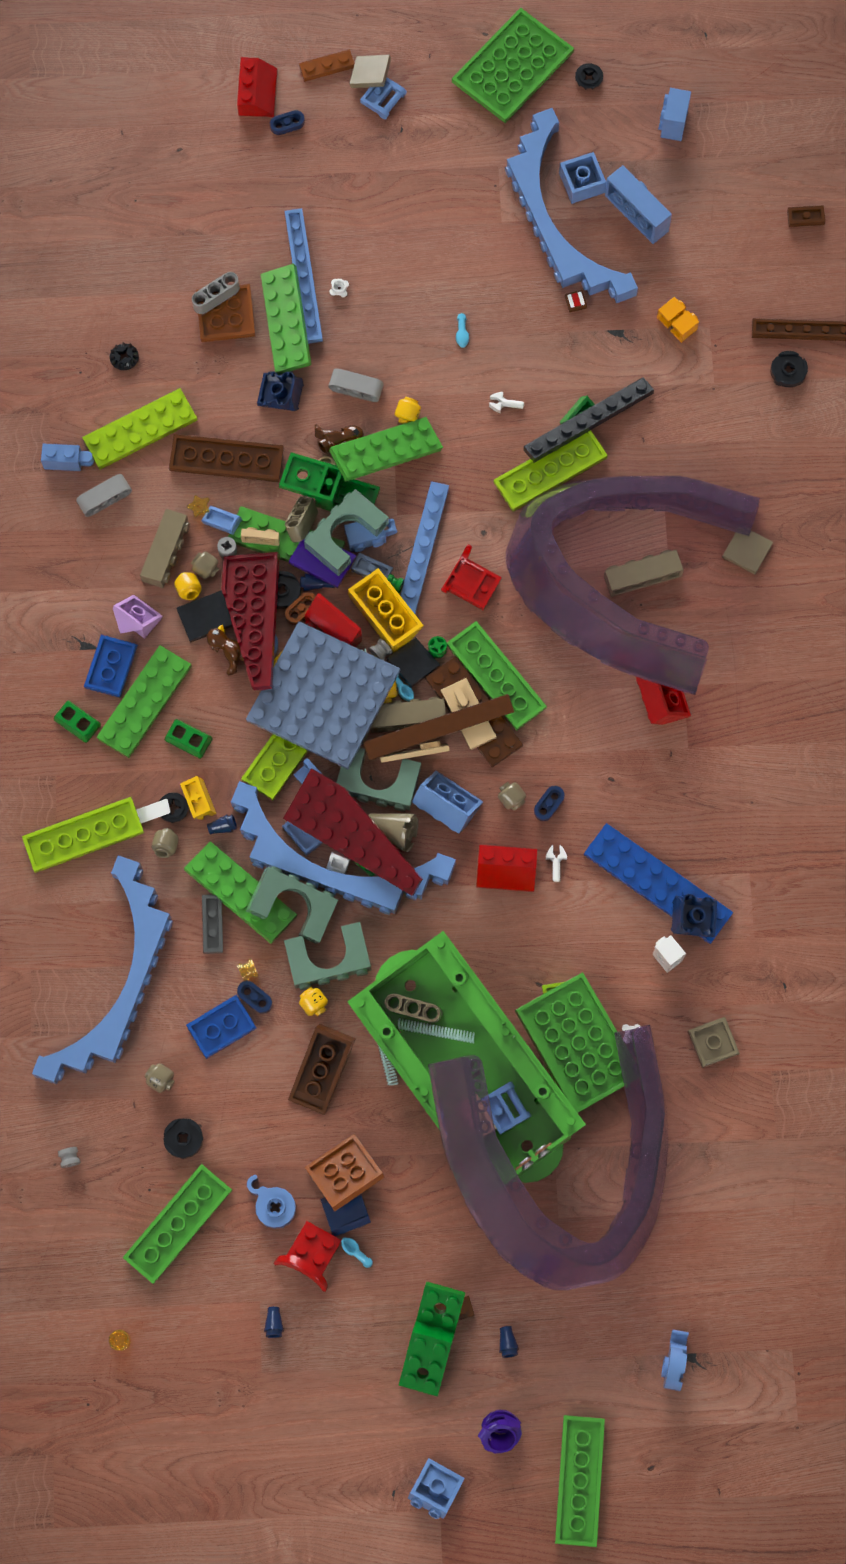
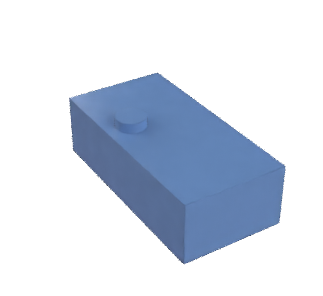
M623 165L607 177L605 197L652 244L669 232L672 214L647 190L646 185L642 181L639 182Z

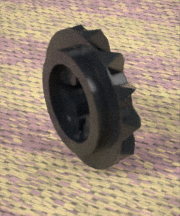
M586 63L576 70L575 81H577L579 87L582 86L585 90L587 88L593 90L603 82V72L599 66ZM586 75H587V76L593 75V76H592V80H591V79L585 80V79H586Z
M122 342V344L115 345L111 350L109 358L111 364L116 369L129 370L137 364L139 354L136 347L132 346L131 343L125 344ZM127 351L128 358L124 357L121 360L120 354H124Z
M168 793L160 799V801L168 799L169 807L172 806L173 801L176 807H179L173 815L170 810L169 814L161 816L164 821L171 823L180 822L186 817L189 808L184 796L179 793Z

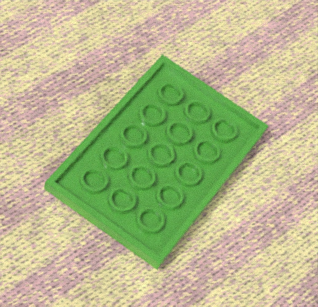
M520 8L453 76L452 83L506 123L572 55L574 48Z
M583 972L515 1010L557 1086L577 1113L643 1076Z

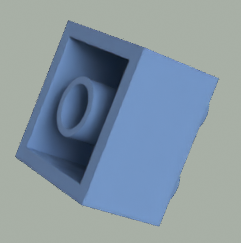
M670 88L669 95L665 94L658 130H662L661 138L682 141L691 91Z
M594 152L560 163L559 175L571 204L605 193L606 180Z

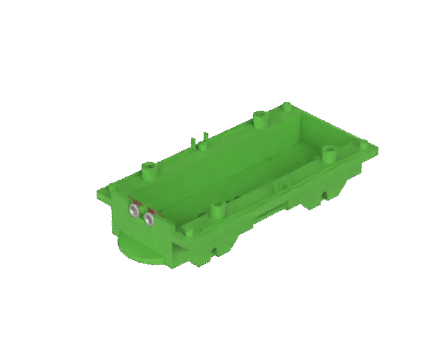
M444 931L418 950L402 951L390 957L381 966L376 975V981L347 1001L487 1197L493 1195L503 1186L510 1185L515 1180L530 1183L549 1176L558 1167L562 1159L563 1145L572 1139L571 1136L586 1126L585 1122ZM410 980L416 983V988L413 991H407L405 988L406 983ZM390 994H398L439 1006L442 1009L443 1015L441 1020L436 1023L409 1017L388 1010L385 1007V999ZM393 998L390 1001V1006L397 1008L399 1006V999ZM412 1003L409 1006L411 1014L418 1011L417 1003ZM431 1008L428 1011V1017L434 1019L437 1016V1010ZM399 1018L401 1019L400 1026L402 1019H404V1022L407 1020V1023L410 1020L409 1028L411 1021H413V1025L414 1021H416V1026L419 1021V1027L422 1022V1028L423 1023H425V1029L428 1023V1030L430 1024L431 1030L432 1026L435 1025L434 1031L437 1025V1032L439 1026H441L440 1033L443 1026V1034L445 1027H447L446 1034L448 1028H450V1032L451 1028H453V1033L454 1029H456V1034L459 1029V1035L460 1030H462V1036L464 1030L465 1036L468 1031V1037L469 1033L472 1032L471 1038L474 1032V1043L457 1041L454 1038L451 1040V1038L445 1039V1037L420 1034V1032L414 1033L411 1030L405 1031L400 1029L399 1031L398 1020ZM467 1061L473 1062V1068L470 1070L465 1069L464 1065ZM479 1071L480 1074L472 1079L471 1076ZM512 1082L515 1086L516 1094L532 1117L500 1135L498 1130H495L484 1138L479 1139L459 1104L475 1094L478 1095L479 1099H482L505 1084ZM507 1092L502 1094L514 1118L520 1116ZM526 1140L531 1141L533 1144L532 1150L530 1149L528 1152L522 1149V1143Z

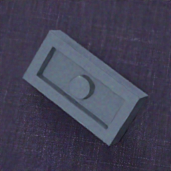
M359 553L351 571L366 577L379 568L383 575L388 578L389 574L393 571V567Z

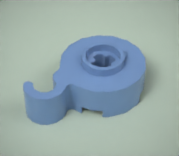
M257 1175L251 1176L247 1181V1188L253 1195H258L255 1207L259 1220L265 1226L274 1229L289 1225L294 1219L296 1212V1203L292 1195L279 1187L266 1188L262 1186L254 1189L252 1185L255 1181H258ZM272 1204H281L279 1207L281 1209L280 1212H271Z
M672 1329L668 1357H664L661 1377H664L663 1387L666 1389L681 1391L683 1384L681 1379L685 1373L687 1361L686 1343L689 1332Z

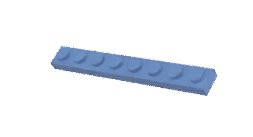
M302 208L285 211L292 264L294 263L297 267L308 344L323 342Z
M431 481L400 595L414 614L417 611L449 491V485Z

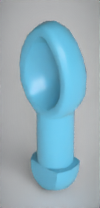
M463 313L457 316L459 330L456 333V342L461 348L466 347L469 342V333L466 331L465 322L467 319Z
M398 675L396 678L398 694L403 700L410 702V700L414 699V692L412 688L402 682Z
M344 1237L341 1240V1246L345 1253L355 1256L366 1268L373 1265L372 1259L360 1251L359 1245L355 1240Z

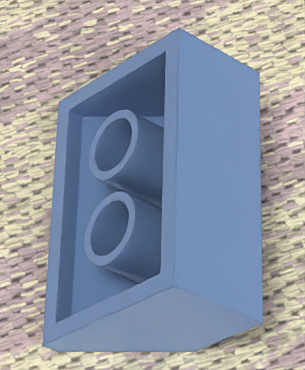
M435 771L420 785L412 803L419 809L432 815L434 819L447 825L452 831L460 833L469 824L483 801L438 771Z

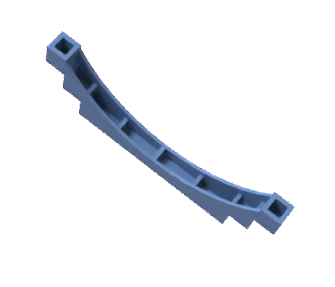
M553 108L534 114L532 123H530L533 132L520 137L518 145L520 154L507 159L505 172L508 178L511 177L513 181V190L518 192L520 196V205L525 207L527 211V220L532 222L534 226V235L539 237L541 241L540 247L542 252H546L548 256L547 262L549 267H553L555 271L554 277L556 282H560L562 288L581 281L583 289L587 290L589 296L608 289L610 297L614 298L616 303L637 296L638 287L631 272L628 274L617 272L585 257L564 239L549 217L542 198L539 173L546 147L553 134L559 131V121Z
M240 781L237 785L231 805L239 813L244 814L247 812L240 831L245 839L250 841L256 839L250 855V860L253 862L252 865L261 869L264 867L271 868V866L277 867L282 870L281 873L294 875L299 878V881L311 883L317 888L319 886L334 895L336 893L341 894L348 901H360L361 905L367 908H372V906L379 908L380 912L387 915L396 913L403 893L409 899L416 900L418 898L422 900L429 879H432V882L437 885H448L456 859L437 853L436 858L414 868L423 878L414 896L409 895L379 876L362 877L346 875L316 865L296 853L274 831L259 805L257 787Z
M118 855L111 872L113 878L118 879L124 888L134 922V953L126 984L110 1012L86 1036L59 1052L45 1057L39 1055L32 1075L37 1078L57 1084L58 1080L61 1081L64 1076V1066L86 1074L87 1070H91L93 1066V1056L113 1063L122 1056V1044L124 1040L127 1041L131 1030L129 1026L137 1017L138 1003L141 1004L144 999L145 985L148 986L151 981V969L157 965L159 959L157 956L158 951L163 949L166 938H164L165 933L170 931L173 923L169 913L151 907L156 904L158 898L155 888L136 882L141 879L143 874L142 866L139 862Z

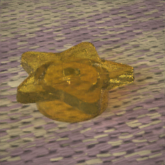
M195 495L193 502L187 505V509L193 510L194 517L208 513L207 504L210 499L208 497L201 499Z

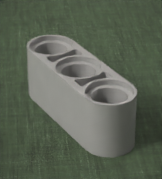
M227 272L195 292L192 296L194 311L198 314H205L235 295L240 289L238 276L233 272ZM213 292H220L217 295L212 294Z
M334 369L328 388L337 393L371 402H378L384 383L373 377L342 369Z
M118 474L81 494L76 499V502L84 515L90 517L125 498L132 492V489L124 476Z

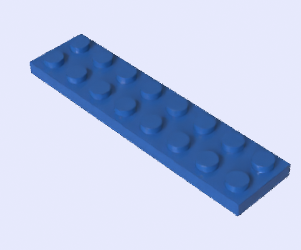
M607 823L584 852V856L671 917L673 914L672 902L676 895L685 896L692 894L697 898L709 897L714 899ZM717 901L715 937H699L711 944L733 912Z

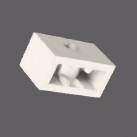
M671 935L668 938L664 936L655 943L653 956L667 973L683 961L686 953Z

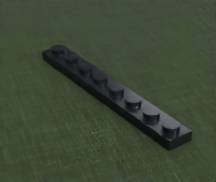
M642 377L526 444L523 450L535 463L654 394V388Z

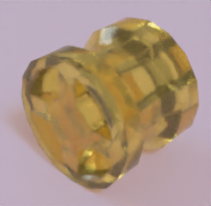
M251 958L246 963L237 964L243 981H248L250 977L259 976Z
M123 1330L113 1331L109 1337V1344L117 1351H124L131 1344L130 1335Z

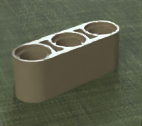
M304 495L300 496L285 522V527L292 542H300L305 539L318 515V509L313 498Z
M390 994L385 999V1007L388 1010L409 1017L436 1023L441 1020L443 1015L442 1009L439 1006L398 994ZM393 998L399 999V1006L397 1008L390 1006V1001ZM412 1003H417L418 1011L411 1014L409 1006ZM431 1008H435L438 1012L434 1019L428 1017V1011Z

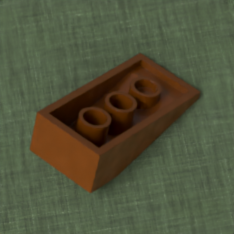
M322 1024L316 1026L288 1100L325 1115L356 1038Z

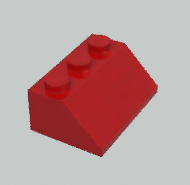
M241 57L237 99L239 116L274 117L277 68L260 58Z
M318 593L305 613V624L353 647H357L362 642L361 628Z
M649 663L634 672L651 724L663 725L691 717L675 664Z
M479 845L476 888L534 892L538 849Z

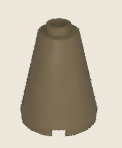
M371 813L368 815L396 848L405 852L411 850L414 843H411L413 837L416 838L419 826L416 814Z

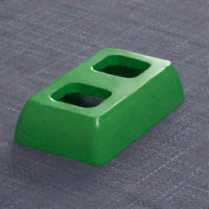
M69 700L64 703L54 716L55 722L84 743H87L101 726L99 721ZM68 707L76 712L71 720H66L62 717V713ZM82 718L90 721V725L85 731L77 728V724Z
M178 719L174 720L164 738L166 742L199 759L203 757L213 739L210 735ZM177 726L186 729L181 739L172 735ZM194 734L203 738L198 747L189 744Z

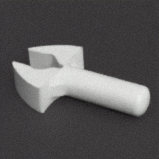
M503 392L490 396V400L499 401L498 404L489 402V407L498 413H501L503 407L524 408V402L507 400L503 397Z
M553 845L546 854V860L550 859L553 862L554 882L560 881V862L567 860L566 852L561 845L559 847L560 854L557 858L553 854Z

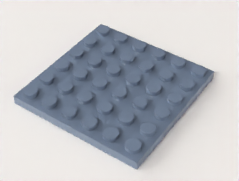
M299 621L273 668L272 689L261 690L246 721L349 769L401 670L399 667Z

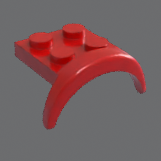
M468 544L441 591L445 594L450 592L484 610L502 577L469 560L472 546Z
M306 1221L287 1255L278 1256L273 1264L275 1266H287L301 1272L313 1280L323 1292H326L328 1284L323 1273L341 1244V1239Z

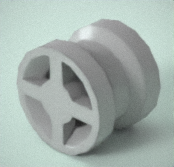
M224 537L219 540L217 548L222 558L223 556L237 554L236 543L232 538Z
M381 638L375 646L369 647L371 654L381 660H384L386 655L393 653L389 645Z
M77 1147L58 1151V1156L62 1160L60 1163L61 1168H68L81 1163L77 1157Z

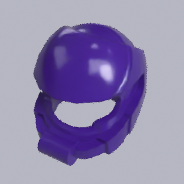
M499 1409L490 1412L483 1419L482 1429L478 1434L484 1449L495 1454L508 1452L513 1449L521 1438L522 1422L507 1410Z

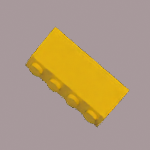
M379 568L348 589L349 598L381 639L389 645L393 653L410 642L423 628L422 622Z

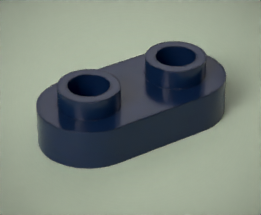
M293 110L273 117L270 121L272 133L282 135L301 129L305 124L304 114L301 111Z
M551 786L546 790L534 807V815L538 820L547 821L554 815L564 801L565 794L562 788ZM556 794L558 799L554 800L551 796ZM545 809L547 814L542 815L540 810Z
M244 981L239 984L237 988L238 996L252 1009L260 1014H265L271 1010L272 1000L268 994L251 981ZM246 989L251 990V993L249 995L244 994V991ZM265 1001L266 1006L260 1007L259 1003Z

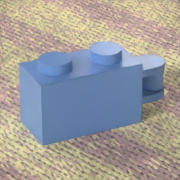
M42 445L41 463L44 469L81 471V466H91L94 463L92 453L81 451L80 445Z
M389 519V529L383 530L377 537L358 522L344 525V532L350 552H361L371 546H382L386 543L387 536L398 532L394 519Z

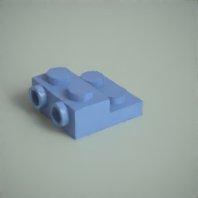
M428 1458L407 1499L411 1500L410 1504L415 1508L421 1509L423 1507L429 1510L428 1513L431 1517L435 1519L441 1517L444 1519L465 1478Z

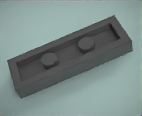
M202 895L203 954L223 953L222 901L215 895Z

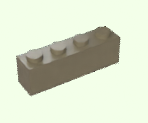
M169 509L165 510L140 573L142 582L163 588L165 583L169 582L171 576L170 569L172 566H175L178 549L181 550L184 539L182 538L184 533H188L190 528L187 515Z
M665 550L660 555H648L639 561L630 560L622 566H610L605 570L604 579L610 596L613 597L682 577L683 567L677 550Z
M431 697L429 700L424 701L412 699L410 702L392 701L391 704H383L370 731L371 733L395 731L446 715L444 699Z

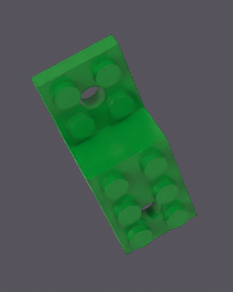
M292 452L279 483V488L314 498L316 507L331 511L336 505L339 506L343 502L345 495L349 492L352 493L355 489L374 505L380 492L379 486L353 479L345 482L336 465ZM300 472L308 474L305 479L298 478Z
M426 1281L399 1386L438 1397L466 1292ZM437 1303H443L446 1306V1309L439 1310L436 1308L435 1305ZM425 1368L429 1373L422 1375L418 1369Z

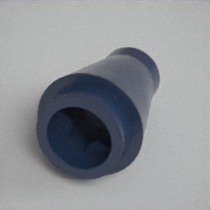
M226 814L208 823L207 828L210 835L232 833L233 830L237 829V824L233 815Z
M268 1307L264 1328L267 1338L282 1337V1332H284L279 1307Z
M501 1327L499 1353L502 1354V1358L517 1356L519 1347L512 1327Z

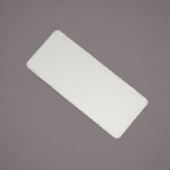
M168 799L137 809L141 824L169 814Z

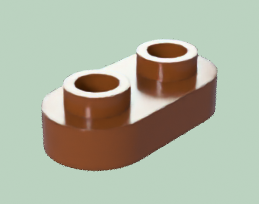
M306 592L297 598L285 611L287 622L292 625H297L299 621L302 622L305 619V613L310 607L306 606L305 603L308 601L312 603L316 596L313 593ZM293 614H297V615H298L297 618H292L291 616H292Z

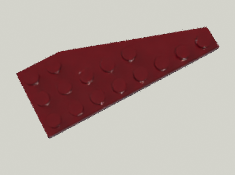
M278 552L223 556L221 590L253 690L272 689L280 559Z
M310 769L283 819L409 895L414 896L423 878L400 854V851L389 841L388 837L371 817L365 813L345 787L318 771Z

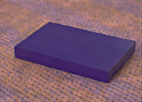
M305 539L300 541L289 559V564L339 588L356 559V555L341 548L350 556L351 564L337 576L305 548Z

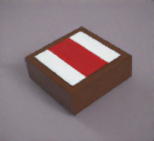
M583 290L565 294L569 313L587 309Z

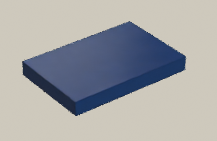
M101 635L84 688L121 698L138 645Z
M237 994L186 1025L206 1059L257 1029Z

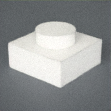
M333 850L326 869L345 874L350 859Z

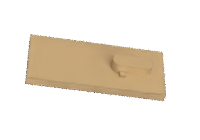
M467 678L441 689V693L451 713L479 704ZM489 721L461 730L470 750L496 739Z
M440 740L421 743L418 749L382 756L380 761L382 763L450 750L448 744L441 745Z

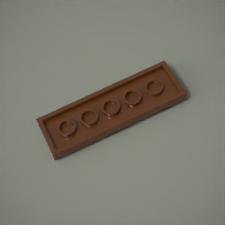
M174 434L169 471L279 482L284 445Z
M456 656L425 677V680L440 699H444L441 689L467 678L478 702L482 703L489 700ZM444 699L445 706H446L447 709L450 711V709H449V707H448V705H447V703H446V701H445V699ZM503 717L489 721L496 739L477 747L491 767H494L523 747L522 742Z

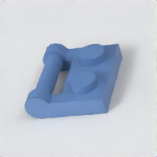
M386 78L384 87H370L360 99V103L376 112L382 119H387L391 109L401 97L403 98L406 95L407 91L399 84ZM392 90L396 93L385 107H381L380 105Z
M512 1082L505 1084L480 1099L500 1135L532 1117L520 1101ZM507 1092L520 1116L514 1118L502 1094Z

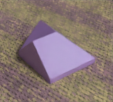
M135 595L113 606L120 633L135 631L144 639L163 617Z

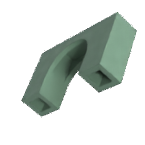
M356 489L352 493H347L343 498V502L339 506L336 505L331 510L330 515L319 522L318 528L306 535L304 541L305 548L337 576L351 564L350 556L337 546L331 538L332 532L337 525L345 521H355L363 525L376 537L389 525V517Z
M359 748L349 769L341 766L337 783L345 787L352 797H356L358 801L365 803L368 801L376 802L375 804L381 807L392 806L395 810L405 812V810L410 811L421 771V762L402 759L397 780L392 786L384 790L371 789L361 779V771L366 757L365 749Z
M271 866V868L267 867L264 869L246 912L265 919L268 917L279 893L283 891L296 892L304 898L308 908L306 920L298 936H303L304 939L312 943H319L338 899H335L334 894L330 892L316 890L317 887L311 883L304 884L299 882V878L289 874L287 876L281 873L282 870L277 867Z
M360 922L341 926L346 954L339 965L330 969L319 968L310 961L303 936L284 940L295 989L306 990L313 984L322 986L329 984L330 980L338 979V981L349 979L350 975L357 974V976H363L368 974V971H371Z

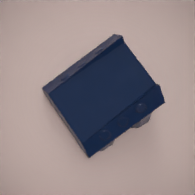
M276 372L264 373L257 406L290 411L299 410L298 405L302 387L304 386L303 379L296 377L292 372H285L282 375Z
M692 894L685 896L676 895L672 902L671 931L673 934L714 938L716 932L717 900L709 897L697 898Z
M361 1194L336 1211L332 1209L325 1197L320 1199L332 1235L334 1236L345 1234L348 1231L371 1223Z

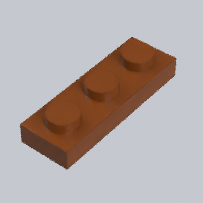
M349 49L301 62L299 67L304 82L353 69L355 63Z

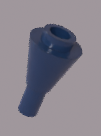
M307 573L300 578V587L303 588V591L320 589L322 587L335 588Z

